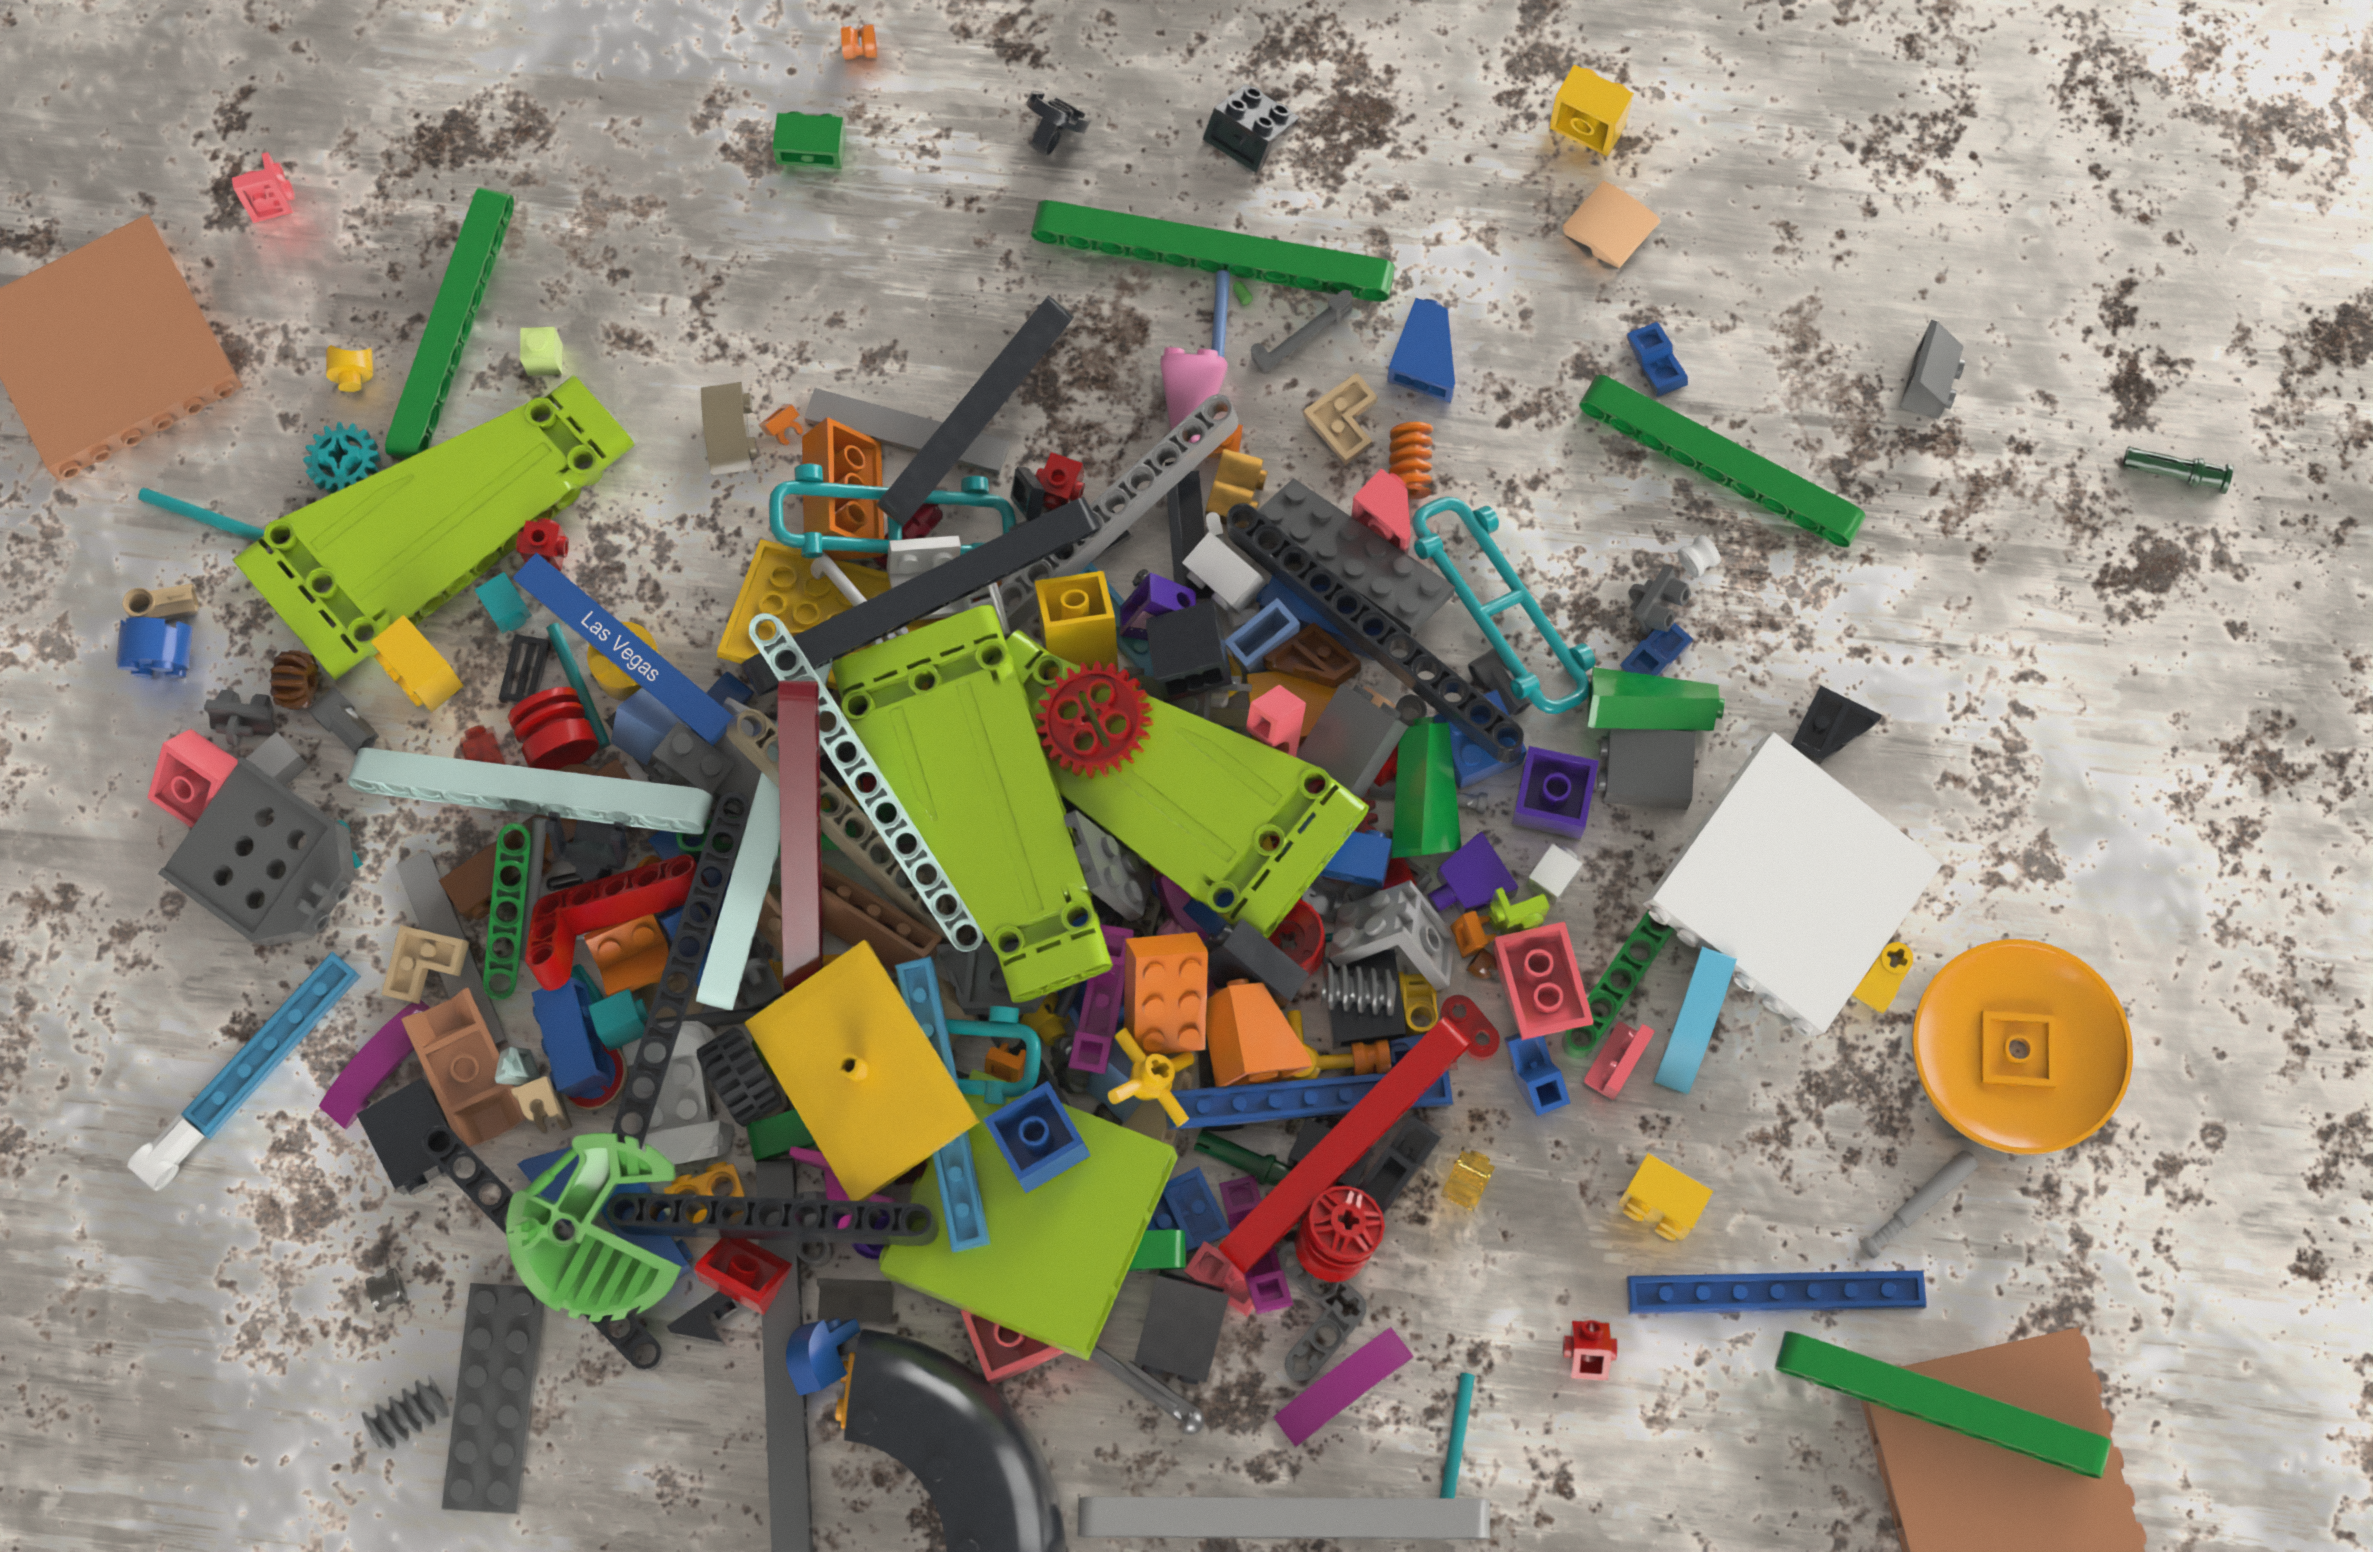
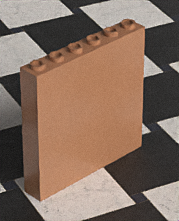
M148 214L0 288V379L46 468L58 482L75 477L82 469L94 463L106 461L113 453L125 447L137 445L144 437L156 431L168 429L175 421L187 415L197 414L210 403L218 399L228 398L236 390L243 387L160 231Z
M2079 1327L1900 1367L2090 1431L2112 1441L2110 1434L2113 1431L2112 1419L2108 1410L2102 1407L2099 1394L2102 1393L2101 1382L2097 1373L2091 1370L2088 1360L2091 1356L2090 1345L2086 1336H2081ZM1860 1400L1902 1552H2145L2143 1546L2147 1542L2145 1530L2140 1522H2136L2132 1508L2135 1506L2134 1493L2131 1486L2124 1482L2121 1471L2124 1468L2123 1456L2117 1446L2114 1447L2113 1441L2111 1442L2102 1479H2096Z

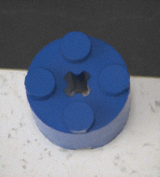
M149 617L126 618V622L121 620L116 655L117 668L131 671V675L136 677L151 678L153 671L165 672V676L169 678H186L190 663L193 627L176 621V628H173L171 625L165 624V619Z

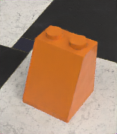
M1236 979L1227 982L1226 988L1212 991L1213 996L1208 998L1206 1003V1036L1216 1087L1281 1082L1312 1066L1310 1056L1263 983L1249 984L1248 979Z

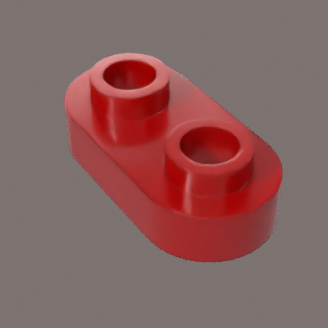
M1458 994L1447 998L1441 1007L1440 1019L1446 1017L1472 1041L1465 1052L1471 1058L1480 1061L1493 1057L1500 1045V1036L1496 1028L1469 997ZM1462 1007L1465 1010V1016L1456 1017L1452 1012L1453 1008ZM1483 1034L1487 1036L1489 1042L1486 1045H1479L1475 1037Z

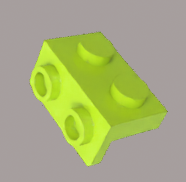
M1501 887L1494 892L1487 916L1490 917L1489 922L1494 931L1499 930L1502 936L1540 927L1544 923L1550 906L1545 894L1510 906L1504 889Z

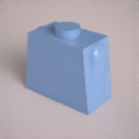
M1276 598L1229 636L1225 643L1234 660L1239 665L1241 673L1251 674L1267 671L1268 669L1263 666V656L1297 634L1300 622Z

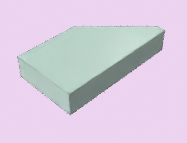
M509 1047L500 1052L495 1074L496 1083L521 1086L541 1078L531 1050Z

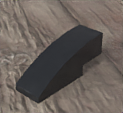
M1416 1113L1413 1114L1393 1142L1382 1153L1357 1189L1364 1191L1373 1198L1384 1216L1445 1135Z

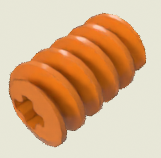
M1406 422L1394 426L1390 430L1391 442L1389 451L1391 455L1389 456V464L1391 467L1388 474L1394 473L1402 479L1408 491V499H1423L1431 494V490L1423 486L1429 485L1432 481V477L1424 473L1432 470V464L1425 460L1432 458V451L1426 448L1432 445L1433 439L1425 435L1431 434L1433 427L1425 422Z

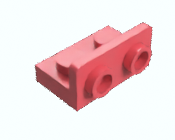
M269 152L261 154L264 170L248 171L243 175L232 177L233 188L253 223L293 213L290 200L295 199L291 182L289 179L285 180L280 162L274 163Z
M1618 1022L1584 1078V1083L1614 1101L1655 1030L1642 1023L1640 1029L1636 1031L1625 1023Z

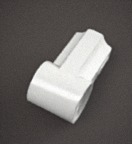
M179 1114L153 1143H147L140 1147L132 1155L127 1166L154 1191H159L173 1180L179 1169L177 1165L204 1138V1135Z

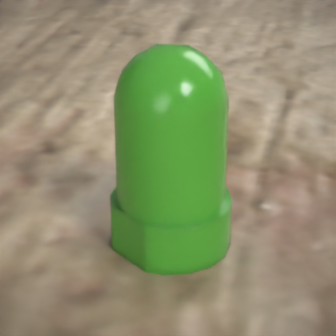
M1237 281L1233 284V290L1242 305H1247L1254 299L1243 282Z

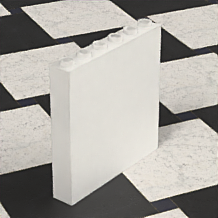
M1772 732L1759 741L1642 904L1649 909L1648 913L1655 921L1663 925H1670L1678 932L1677 937L1688 946H1696L1700 950L1703 946L1737 958L1732 973L1735 976V983L1744 990L1754 991L1762 997V1003L1772 1012L1785 1015L1792 1021L1791 1026L1797 1032L1804 1036L1810 1035L1813 1037L1826 1032L1937 873L1942 863L1779 735Z

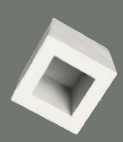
M1552 844L1529 875L1525 886L1537 895L1545 894L1547 901L1555 906L1578 875L1582 863L1578 861V856L1565 846L1559 848Z

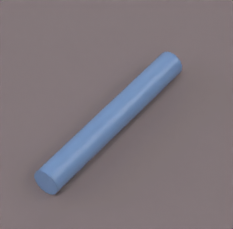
M1225 270L1217 271L1213 316L1211 350L1218 351L1219 357H1224L1230 279V273Z

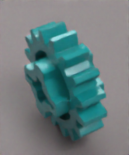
M341 422L337 423L336 430L334 431L325 426V435L321 437L318 434H314L313 438L316 444L306 445L305 447L311 455L303 458V462L308 468L306 473L311 480H314L313 482L319 490L325 488L329 495L335 493L337 489L342 490L367 478L370 473L376 474L379 472V469L374 464L381 461V456L376 451L379 448L374 439H370L371 436L366 429L359 432L354 423L349 426L348 430L345 429ZM350 441L357 443L362 447V449H359L357 445L351 446ZM322 470H326L327 473H334L335 478L326 475Z

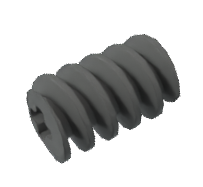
M1327 963L1323 974L1321 1004L1324 999H1327L1329 1009L1334 1010L1338 1001L1341 1000L1344 1011L1348 1012L1352 1003L1356 1002L1359 1013H1363L1367 1004L1371 1003L1373 1014H1378L1381 1006L1385 1005L1388 1016H1392L1397 976L1395 980H1392L1390 970L1385 969L1381 978L1378 979L1375 968L1371 967L1366 977H1363L1360 966H1356L1352 975L1349 976L1346 965H1341L1337 974H1334L1331 963Z
M430 1375L428 1376L430 1385L427 1387L419 1380L415 1381L417 1392L415 1394H412L405 1387L402 1388V1402L396 1400L392 1395L389 1396L390 1409L386 1410L377 1403L375 1405V1418H372L365 1411L361 1413L370 1436L380 1448L383 1445L388 1450L395 1449V1437L401 1442H407L410 1438L408 1429L415 1434L422 1433V1421L428 1426L435 1425V1413L441 1418L449 1416L448 1404Z

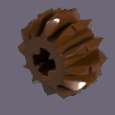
M299 650L281 651L279 656L274 658V666L270 669V694L273 696V701L275 705L291 710L308 709L316 700L315 693L319 691V667L316 664V659L314 655H309V653Z

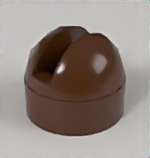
M1483 948L1471 960L1466 971L1478 979L1485 980L1491 978L1492 974L1487 968L1496 971V959Z

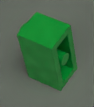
M797 111L777 113L772 146L776 164L842 169L846 142V129L843 117H837L828 113L821 114L820 116L804 115Z

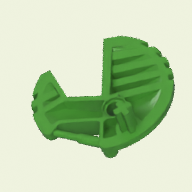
M616 1133L579 1135L573 1139L572 1148L553 1166L543 1171L525 1190H520L513 1194L506 1221V1238L511 1260L526 1287L551 1309L560 1312L562 1307L570 1311L567 1316L579 1319L582 1314L591 1315L588 1320L591 1322H600L604 1315H613L610 1321L626 1318L629 1311L640 1306L638 1314L653 1306L673 1288L682 1266L593 1225L618 1184L673 1181L675 1179V1166L654 1147L646 1143V1152L640 1150L638 1139L625 1136V1143H621L618 1141ZM579 1155V1163L557 1202L538 1195L572 1159ZM561 1219H568L573 1223L575 1231L572 1238H565L559 1233L558 1223Z

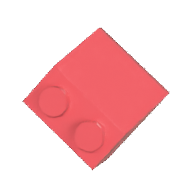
M1381 468L1353 497L1351 517L1408 554L1411 537L1408 491L1401 478L1394 473L1388 474Z
M189 729L163 743L147 798L192 828L234 770L238 760L194 730Z

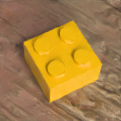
M1574 64L1556 94L1549 129L1608 157L1626 126L1634 93L1620 83H1612L1598 76L1595 71L1589 68H1581Z
M404 615L371 641L378 651L373 657L382 666L386 674L395 683H398L417 708L424 704L432 713L463 687V684L447 661Z
M1648 1153L1638 1166L1617 1204L1624 1207L1622 1211L1628 1217L1638 1222H1642L1645 1219L1655 1225V1231L1662 1237L1674 1241L1676 1238L1682 1241L1693 1229L1713 1191Z

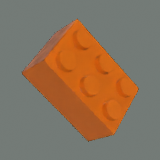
M1197 932L1125 939L1124 1028H1127L1145 1056L1205 1050L1208 950Z

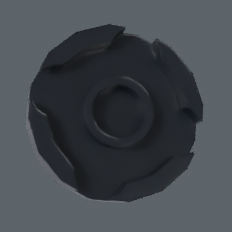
M1032 91L1026 105L1042 117L1032 140L1031 146L1033 149L1045 156H1049L1056 148L1065 128L1077 133H1085L1087 131L1091 118L1085 117L1083 111L1056 97L1054 100H1043L1045 93Z

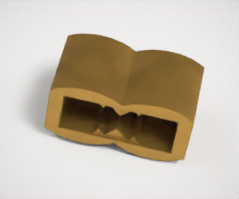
M1227 449L1223 450L1207 502L1205 519L1208 513L1215 512L1219 515L1221 524L1227 525V512L1235 504L1246 503L1253 506L1256 510L1258 509L1259 502L1253 500L1256 491H1263L1268 471L1262 470L1264 459ZM1240 521L1235 526L1245 528L1247 521Z

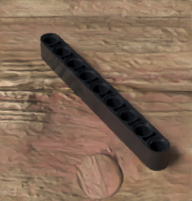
M1048 295L876 503V506L903 528L1068 326L1074 316Z
M437 1124L427 1128L421 1139L424 1151L506 1235L507 1213L514 1193L449 1127ZM439 1134H447L450 1138L447 1149L442 1152H434L431 1148L434 1137ZM464 1160L474 1161L476 1168L473 1175L469 1178H459L456 1172L457 1166ZM490 1186L499 1187L501 1197L498 1202L492 1205L484 1204L482 1201L484 1190ZM630 1313L626 1316V1319L630 1322L629 1332L620 1338L614 1337L610 1333V1324L612 1323L610 1320L613 1315H604L600 1322H591L638 1370L644 1372L653 1371L661 1364L664 1355L661 1345ZM583 1314L589 1320L591 1315ZM642 1344H651L656 1349V1356L649 1364H640L636 1360V1350Z
M624 1192L613 1196L607 1205L609 1220L624 1233L632 1235L923 1246L933 1242L939 1232V1224L927 1207L918 1203ZM634 1206L633 1215L627 1220H622L621 1217L625 1209ZM665 1208H671L669 1217L664 1221L657 1222L658 1214ZM707 1209L704 1220L699 1223H693L694 1215L700 1210ZM737 1211H743L742 1219L738 1223L730 1225L729 1220L732 1214ZM780 1212L779 1220L774 1225L765 1226L766 1219L770 1214ZM813 1213L816 1214V1220L811 1226L802 1227V1221L805 1216ZM853 1215V1221L850 1226L845 1229L838 1228V1223L842 1217ZM884 1216L890 1217V1222L883 1230L874 1229L875 1223L879 1218ZM927 1218L926 1226L918 1232L911 1231V1226L915 1220Z

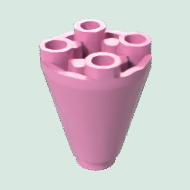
M1164 348V355L1161 356L1160 365L1171 431L1207 398L1219 394L1227 373L1228 363L1224 357L1218 356V351L1198 349L1197 354H1185V350L1181 348ZM1202 435L1192 436L1188 443L1197 442Z

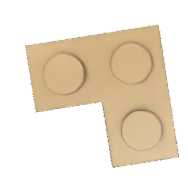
M1356 372L1303 410V417L1346 466L1372 447L1373 441L1354 419L1376 404L1378 396Z
M400 925L381 995L419 1004L429 969L461 976L469 941Z

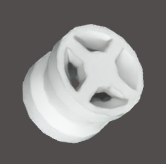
M1703 534L1696 537L1691 546H1683L1677 552L1681 564L1694 578L1701 577L1707 567H1715L1721 562L1717 548Z

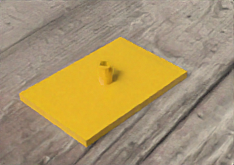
M760 539L717 649V658L742 664L750 657L760 653L749 634V625L751 620L761 613H769L779 618L793 637L854 606L826 574L819 580L813 576L810 569L815 559L803 558L801 556V549ZM842 560L834 561L866 600L891 589L888 573ZM946 618L917 620L907 625L906 628L908 632ZM766 621L760 625L758 634L762 640H770L775 636L776 625L774 622ZM868 644L850 654L869 648L872 645ZM831 667L826 687L838 690ZM925 682L921 690H928L930 685Z
M866 940L861 941L744 1022L851 1201L867 1200L979 1123L978 1118Z

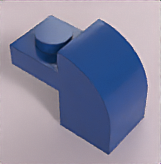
M1516 1033L1504 1038L1513 1065L1511 1070L1516 1084L1526 1104L1536 1116L1571 1103L1561 1070L1551 1061L1544 1035L1522 1040L1520 1033Z
M834 1317L827 1321L823 1319L801 1325L792 1333L786 1348V1364L798 1395L823 1390L847 1375L836 1346L861 1332L856 1318L840 1321L839 1317Z

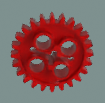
M1095 661L1093 670L1089 671L1085 663L1082 662L1080 664V673L1077 674L1068 667V679L1063 680L1056 675L1054 678L1058 687L1056 689L1051 687L1045 688L1046 692L1050 695V699L1038 701L1040 706L1046 710L1044 713L1035 715L1039 722L1045 724L1037 728L1036 731L1038 735L1047 737L1040 743L1045 750L1052 749L1048 756L1053 762L1061 758L1059 766L1062 770L1065 771L1072 765V772L1077 777L1084 768L1090 779L1094 778L1096 769H1099L1105 778L1108 777L1110 766H1114L1119 773L1122 772L1120 761L1125 759L1133 764L1134 759L1130 753L1133 750L1143 753L1144 749L1138 743L1139 740H1150L1151 738L1143 727L1153 725L1152 719L1144 716V714L1151 712L1153 708L1150 703H1141L1148 697V694L1144 689L1136 691L1140 686V682L1137 678L1128 681L1130 674L1126 669L1121 670L1116 675V667L1113 663H1110L1106 670L1103 671L1101 663ZM1100 690H1111L1108 700L1102 703L1095 702V696ZM1082 692L1086 694L1091 708L1098 716L1097 720L1110 743L1108 747L1103 746L1097 730L1091 724V717L1079 697ZM1078 706V713L1074 718L1069 720L1063 719V713L1068 707ZM1115 721H1126V727L1121 733H1110V728ZM1084 737H1094V743L1091 748L1085 751L1078 749L1079 742Z

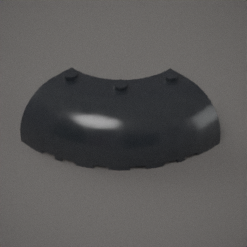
M863 1329L858 1340L853 1363L844 1440L868 1445L887 1453L901 1462L919 1479L930 1494L939 1513L945 1535L946 1552H1066L1065 1529L1060 1500L1048 1463L1033 1434L1010 1403L978 1373L949 1354L923 1342L894 1333Z

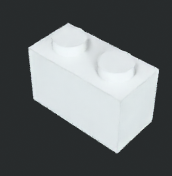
M1210 531L1182 562L1190 570L1186 576L1201 590L1205 585L1212 589L1215 593L1211 598L1226 611L1232 607L1240 614L1267 584L1266 580Z

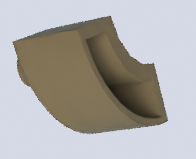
M742 382L701 387L703 427L711 476L752 470V460L758 457L755 437H749L748 414L753 413L750 393L743 392Z

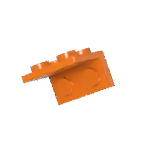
M654 914L598 929L584 935L585 942L599 968L607 997L627 989L633 994L637 989L645 985L660 983L670 949Z

